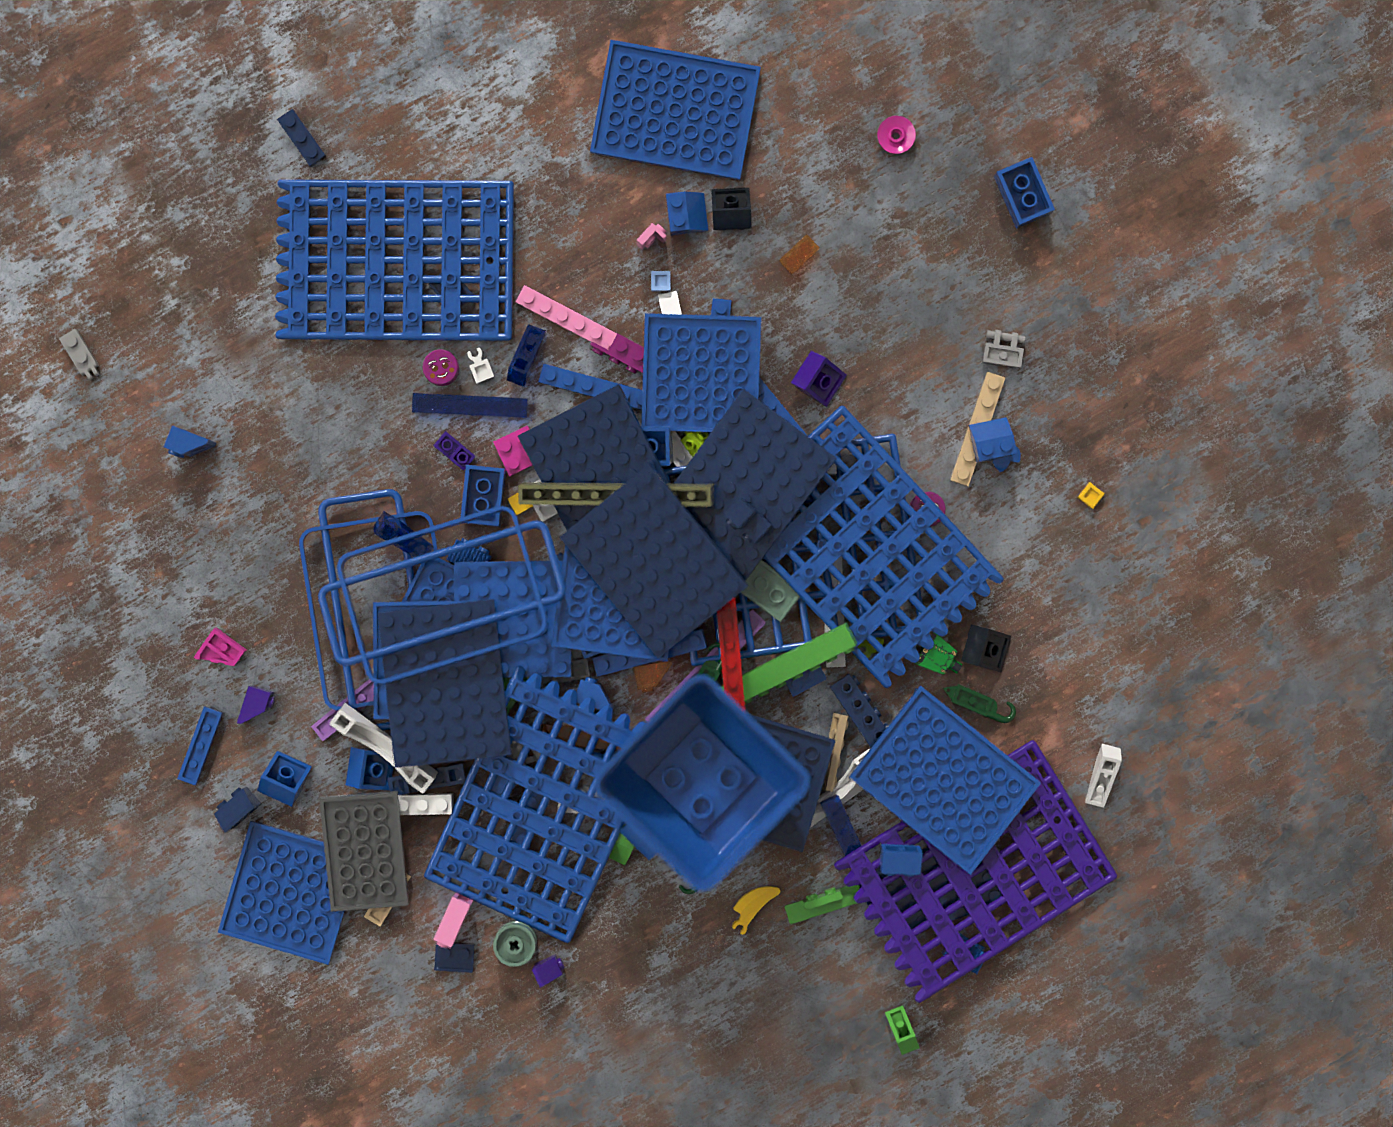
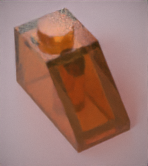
M672 660L633 667L637 689H642V693L654 691L653 687H657L672 665Z

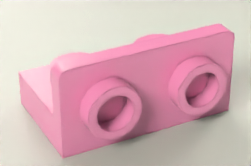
M652 223L637 239L636 245L641 250L644 247L648 249L654 243L655 238L664 243L667 237L665 234L666 230L659 224L654 225Z

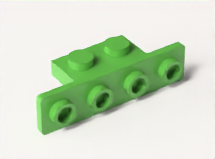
M844 886L835 889V887L824 890L825 893L819 895L817 893L810 894L804 900L785 905L790 924L856 904L854 895L859 890V886Z

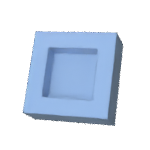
M651 271V291H671L670 271Z

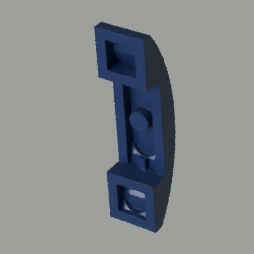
M463 764L434 768L438 773L426 790L465 783L466 776ZM402 775L387 778L389 790L398 791V795L418 791Z

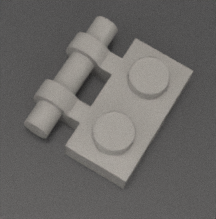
M987 330L986 338L993 339V344L985 343L982 363L1021 368L1024 349L1017 348V343L1024 344L1025 336L1014 332L1008 334L1002 333L1001 330ZM1000 340L1010 341V346L999 345Z

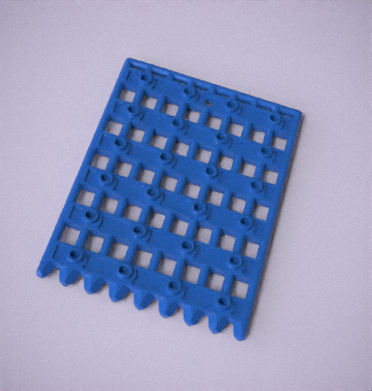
M281 179L277 182L279 188L290 191L289 195L277 199L279 207L290 210L289 214L279 216L276 220L279 226L289 229L288 233L279 235L276 238V242L280 246L289 248L288 252L279 254L276 257L278 264L289 267L288 271L279 273L276 276V281L279 284L289 286L288 290L279 292L275 296L279 303L288 305V309L279 311L275 315L277 321L288 324V328L276 332L275 336L277 339L510 341L512 339L514 183L512 181ZM310 187H328V199H310ZM348 187H366V199H348ZM386 188H404V199H386ZM425 188H443L442 199H424ZM463 188H481V200L463 199ZM501 188H506V200H501ZM310 206H328V218H310ZM348 206H365L366 218H348ZM386 207H404V218H386ZM424 207H442V218H424ZM462 207H481L480 219L462 218ZM501 207H506V219H500ZM310 225H328L327 237H310ZM348 225L366 226V237H348ZM386 226H404V237H386ZM424 226H442V237H424ZM462 226H480V238H462ZM500 226H506V238H500ZM310 244H327V256H310ZM348 244L365 245V256H348ZM386 245H404V256H386ZM424 245H442V256H424ZM462 245H480V257H462ZM500 245H505V257H500ZM492 257L494 260L493 263L488 264L486 261L487 258ZM309 263H327V275H309ZM348 264H365V275H347ZM386 264H403V275H385ZM424 264H442V276L424 275ZM462 264H480V276H462ZM500 264H505V276H500ZM309 282H327V294H309ZM347 283H365V294H347ZM385 283H403V294H385ZM423 283H442L441 295L423 294ZM461 283H480V295H461ZM500 284H505V295H500ZM309 301H327L326 313H309ZM347 302H365V313H347ZM385 302H403V313H385ZM423 302H441V314H423ZM461 302H480L479 314H461ZM500 303H505V314H499ZM309 320L326 321V332H309ZM347 321H365L364 332H347ZM385 321H403V332H385ZM423 321H441V333H423ZM461 321L479 322V333H461ZM499 322H505V333H499Z
M839 406L808 437L837 458L834 464L844 474L836 481L828 473L825 474L822 479L829 488L823 494H820L816 489L813 490L810 495L815 501L808 508L804 504L799 509L801 514L794 521L791 520L763 558L830 630L838 627L831 619L838 611L852 624L850 629L857 641L856 646H854L855 650L852 653L885 688H889L891 680L887 674L888 670L898 676L904 675L906 669L901 660L902 657L913 663L918 662L920 655L915 647L916 644L925 649L933 648L934 642L929 633L930 631L940 636L947 635L948 628L943 619L947 618L954 623L961 622L962 615L957 606L960 604L968 610H973L976 607V602L972 592L974 591L986 597L990 594V588L986 579L988 578L995 583H1002L1004 578L847 408ZM842 415L845 420L837 427L834 422ZM828 428L831 433L823 440L820 435ZM858 434L872 447L864 455L851 442ZM844 447L858 460L850 468L837 456V453ZM884 462L898 475L891 483L877 470ZM871 475L884 488L877 496L863 483ZM857 488L870 501L862 510L849 497ZM911 490L924 503L917 511L904 499ZM842 502L856 515L848 523L835 510ZM897 503L910 516L903 524L890 513V510ZM828 515L842 528L834 536L821 523ZM883 516L896 529L888 538L875 525ZM937 519L950 531L943 540L930 527ZM814 528L828 541L820 549L806 536ZM868 530L882 543L875 551L861 538ZM923 532L936 544L929 553L916 540ZM800 541L813 554L806 562L792 549ZM854 543L868 556L861 564L847 551ZM909 545L922 557L915 566L901 553ZM964 547L977 560L969 568L956 555ZM786 554L799 567L792 575L778 562ZM840 556L854 569L846 578L833 565ZM895 558L908 570L901 579L888 567ZM950 560L963 573L955 581L942 568ZM826 569L839 581V584L832 591L819 578ZM881 571L894 584L887 592L874 580ZM936 573L949 586L941 594L928 582ZM811 583H814L825 595L818 604L805 591ZM867 584L880 597L872 606L859 593ZM921 587L934 598V601L928 607H925L914 595ZM852 598L866 610L858 619L845 606ZM907 600L920 612L913 621L900 608ZM893 613L906 625L899 634L885 621ZM879 626L892 638L885 647L871 634ZM865 639L878 652L871 660L857 647Z
M518 665L515 667L505 690L506 707L510 698L521 702L515 718L508 716L510 743L512 744V741L522 744V750L517 761L506 755L477 758L474 760L454 805L452 814H450L424 873V877L488 908L527 924L534 929L569 943L618 839L619 831L625 823L603 800L594 796L596 793V777L601 769L611 760L616 747L623 748L646 722H639L631 730L629 729L630 716L627 713L621 714L613 722V710L610 705L602 707L595 714V701L592 697L586 698L578 706L576 705L577 692L574 689L568 690L560 698L558 697L559 684L557 681L550 682L543 690L541 689V675L534 673L525 682L523 681L524 668ZM528 706L539 710L532 726L521 722ZM546 714L556 718L550 734L539 730ZM563 722L574 726L568 742L557 738ZM581 730L592 735L585 750L574 746ZM599 738L609 742L603 758L592 754ZM530 749L541 753L534 769L524 764ZM548 757L559 761L552 777L541 772ZM565 765L576 769L570 785L559 780ZM480 767L490 771L484 787L474 783ZM583 773L594 777L587 793L577 789ZM497 775L508 780L502 795L491 791ZM515 783L525 787L519 803L509 799ZM533 791L543 796L537 811L526 807ZM550 799L561 804L554 819L544 815ZM464 802L475 806L469 821L458 817ZM568 807L578 812L572 827L561 823ZM482 810L493 814L486 829L476 825ZM585 815L596 820L590 835L579 831ZM499 818L510 822L504 837L493 833ZM603 823L614 828L607 843L596 839ZM517 826L528 830L522 845L511 841ZM534 834L545 838L539 853L528 849ZM449 836L460 840L454 855L443 851ZM552 841L563 846L557 861L546 857ZM467 844L478 848L471 863L460 859ZM570 850L581 854L574 869L563 865ZM484 852L495 856L489 871L478 867ZM587 858L598 862L592 877L581 873ZM502 860L513 864L506 879L495 875ZM519 868L530 872L524 887L513 883ZM434 870L445 874L444 878L433 874ZM537 876L548 880L541 895L530 891ZM452 878H454L462 882V885L459 886L450 881ZM554 884L565 888L559 903L548 899ZM469 886L480 890L479 894L468 890ZM502 888H508L509 892L503 893ZM572 892L583 896L576 911L566 907ZM486 894L497 898L496 902L485 898ZM506 902L515 907L512 910L503 906V903ZM521 910L532 914L531 918L520 914ZM541 918L550 923L547 926L538 922V919ZM556 926L567 930L566 934L555 930Z

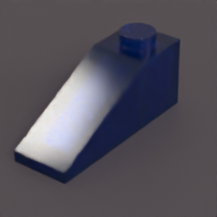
M530 324L527 325L508 368L506 381L525 387L546 330Z
M385 511L382 512L373 526L374 534L385 541L415 532ZM421 536L394 544V546L413 557L430 553L434 548L432 544Z

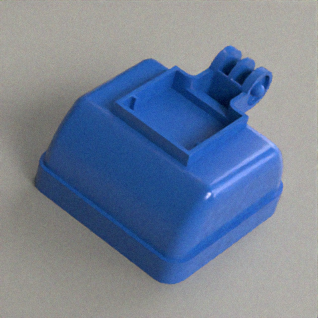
M698 675L685 682L601 769L596 777L595 791L626 822L619 832L648 860L658 853L690 886L696 890L705 891L716 886L804 795L809 785V776L805 769L711 678L705 675Z

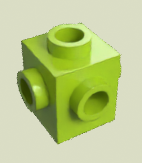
M685 431L684 434L686 436L680 441L693 457L707 439L709 433Z

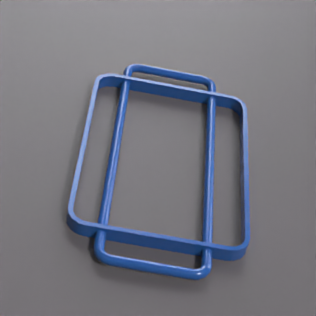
M393 489L325 499L318 508L320 526L305 530L299 539L323 698L329 708L334 710H340L342 706L332 704L328 697L304 540L308 534L321 531L329 583H333L337 579L329 529L398 519L400 536L408 534L405 517L423 516L428 520L430 527L434 526L430 516L422 511L404 513L401 495ZM382 497H392L395 501L397 512L395 515L328 525L326 516L328 506ZM433 532L431 533L433 549L437 551L436 535ZM409 540L401 542L404 560L411 559ZM413 566L405 568L408 587L414 578ZM336 589L331 591L340 651L342 656L347 659L349 658L339 591ZM343 666L349 706L358 712L357 708L374 705V701L356 704L351 666ZM390 722L375 724L383 731L390 730Z
M498 506L344 554L337 564L340 580L323 586L319 591L318 601L335 660L343 666H352L363 662L365 672L370 680L378 684H388L538 638L543 635L548 626L544 606L562 600L566 593V585L548 526L538 520L520 525L514 511L505 506ZM498 512H508L513 518L514 527L345 578L343 567L346 561L352 557ZM534 528L540 529L543 534L558 585L557 594L543 599L539 592L522 532ZM518 534L537 601L366 653L348 589L349 585ZM339 588L343 590L361 654L347 659L341 654L326 601V594ZM537 608L540 609L542 626L539 631L533 634L379 680L375 678L369 664L371 659Z

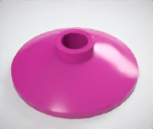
M902 116L886 118L880 124L877 132L880 146L892 154H901L909 150L916 137L913 124ZM894 133H897L899 135V139H894L892 135Z

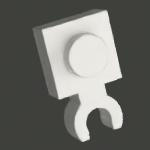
M477 348L478 356L473 357L471 352L468 351V357L474 361V364L469 366L476 384H479L495 376L488 359L482 360L483 352L480 348Z

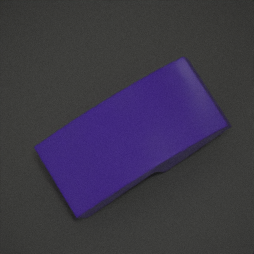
M446 431L433 445L463 471L466 469V465H469L476 457Z

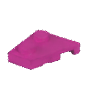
M215 627L194 658L236 666L247 650Z

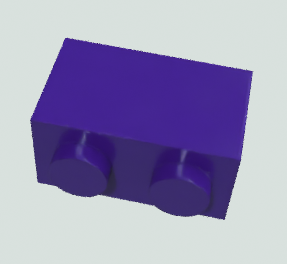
M810 351L791 384L827 407L847 375L826 357Z

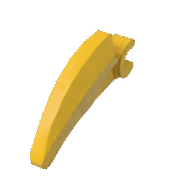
M763 886L744 894L733 907L735 911L740 913L739 920L734 921L732 928L735 929L738 925H742L743 928L740 934H745L748 924L757 912L772 898L778 896L780 889L774 886Z

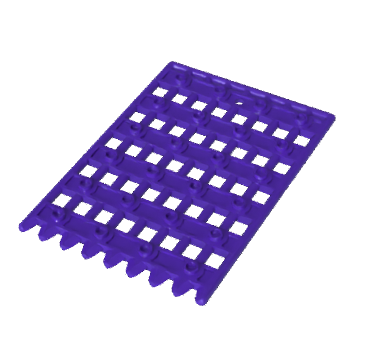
M1034 740L1029 741L1007 756L1041 782L1031 795L1036 806L1022 815L1018 812L1001 836L1009 833L1014 843L1001 851H998L994 844L982 859V863L976 867L971 875L919 834L903 842L898 834L899 831L908 826L903 821L834 864L837 870L851 868V871L844 878L846 886L851 887L859 884L862 886L854 895V901L857 903L871 901L872 904L864 912V917L867 920L882 919L874 929L875 935L882 937L891 934L892 937L885 944L884 950L889 954L902 952L895 961V968L897 970L912 969L905 978V985L908 987L922 985L920 991L915 995L917 1003L923 1002L1117 878L1115 870ZM1031 749L1037 758L1034 762L1028 754V751ZM1040 766L1043 767L1047 774L1044 778L1037 769ZM1051 782L1057 790V793L1054 795L1048 787V784ZM1060 799L1063 800L1068 808L1065 811L1062 810L1058 803ZM1041 813L1046 823L1031 831L1025 821ZM1071 815L1077 823V826L1074 828L1068 819ZM1056 816L1060 818L1058 824L1054 822V817ZM1051 829L1056 839L1041 848L1036 837ZM1081 832L1084 834L1085 838L1088 841L1085 844H1083L1080 837L1078 836V834ZM924 840L929 850L922 854V863L934 857L939 867L926 875H923L922 872L920 875L912 877L895 874L894 876H886L880 879L875 871L879 867L880 858L871 863L865 853L880 843L915 845ZM1061 845L1066 856L1051 864L1046 854ZM1019 849L1024 859L1009 868L1003 858ZM1093 849L1098 859L1093 860L1088 850ZM1071 862L1077 872L1061 881L1056 871ZM1101 865H1103L1104 869L1108 874L1105 877L1102 875L1098 868ZM1029 866L1034 876L1019 885L1013 875ZM986 869L992 879L976 888L971 878ZM944 873L949 883L933 892L928 882ZM901 877L907 887L891 896L885 886ZM1081 878L1086 889L1071 897L1066 887ZM1039 882L1044 893L1029 901L1023 891ZM996 886L1002 896L986 905L981 895ZM954 890L960 900L944 909L938 899ZM911 893L917 904L901 913L895 903ZM1049 899L1055 909L1039 918L1034 908ZM1007 903L1012 913L997 922L991 912ZM964 906L969 917L954 926L949 915ZM921 910L927 920L911 930L906 919ZM1017 919L1022 930L1006 938L1001 928ZM974 923L980 933L964 943L958 932ZM932 927L937 937L921 946L916 936ZM985 940L990 950L974 959L969 949ZM942 944L947 954L931 963L926 953ZM952 960L957 971L942 980L936 970Z

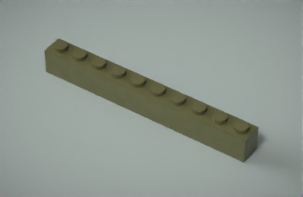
M523 482L518 485L519 504L599 505L625 483ZM667 484L684 506H712L714 504V484Z

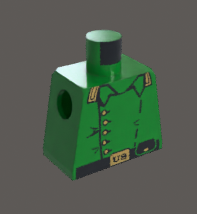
M931 632L930 635L934 642L933 648L925 649L922 647L919 652L920 659L914 664L942 675L946 673L947 669L957 674L963 665L954 659L957 650L938 634Z

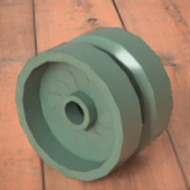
M516 920L505 923L499 929L493 941V950L500 962L515 967L526 964L532 958L537 947L535 930L529 925ZM512 941H518V946L513 945Z

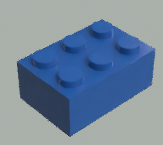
M1033 157L997 171L994 175L1016 229L1045 217L1055 210Z
M466 465L461 518L494 507L503 506L506 469ZM502 512L472 520L465 524L501 527Z

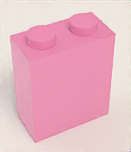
M458 893L454 894L433 939L437 941V945L443 948L453 946L474 900Z

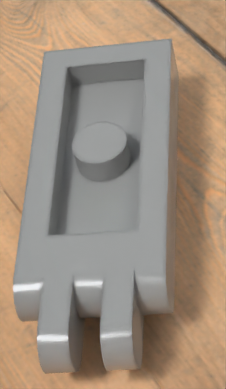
M73 329L59 338L82 376L86 375L89 380H92L93 376L90 371H93L96 377L100 375L97 370L99 364L77 329Z

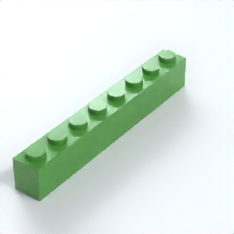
M847 622L742 674L745 705L753 701L752 697L756 695L762 697L769 693L768 689L774 686L778 689L787 684L786 680L790 678L796 680L803 676L802 672L808 669L810 672L821 667L820 663L824 661L830 663L838 658V654L842 652L848 654L855 650L854 646H856L857 641Z

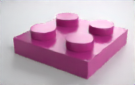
M528 425L493 441L509 476H513L533 466L518 438V435L530 430Z

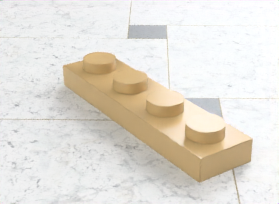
M833 713L829 738L836 741L822 786L823 790L833 792V788L837 783L836 773L841 763L840 753L844 747V733L848 727V716Z

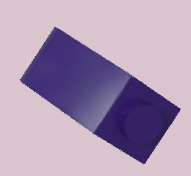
M253 685L248 686L237 723H245L272 708L275 697H273L274 692Z
M556 954L535 963L532 971L539 987L563 975L565 966L561 957L557 958Z

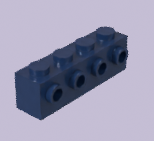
M846 674L829 687L871 748L889 725L881 722L879 718L882 715L876 707H871L869 704L871 699L865 691H860L858 688L860 683L855 675L850 676V674Z

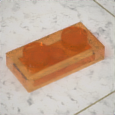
M806 234L779 262L793 275L820 247Z

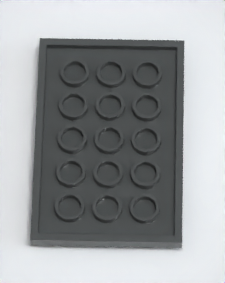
M398 791L320 797L331 911L408 906L409 897Z

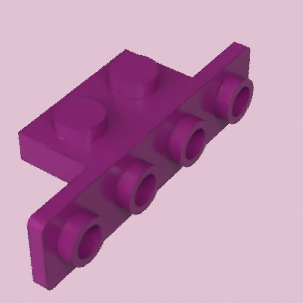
M618 333L609 350L591 341L590 346L593 347L592 351L600 356L604 353L610 357L609 360L617 365L621 362L627 366L626 370L634 374L637 372L643 374L644 347Z

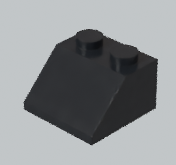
M749 188L711 189L713 230L752 229Z
M971 624L961 661L1001 673L1011 636Z

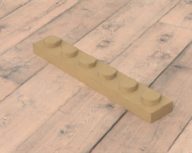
M986 372L969 425L991 421L1005 377ZM969 426L950 481L967 487L970 484L976 466Z

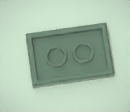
M762 560L745 581L749 586L740 592L780 623L800 598L789 584Z

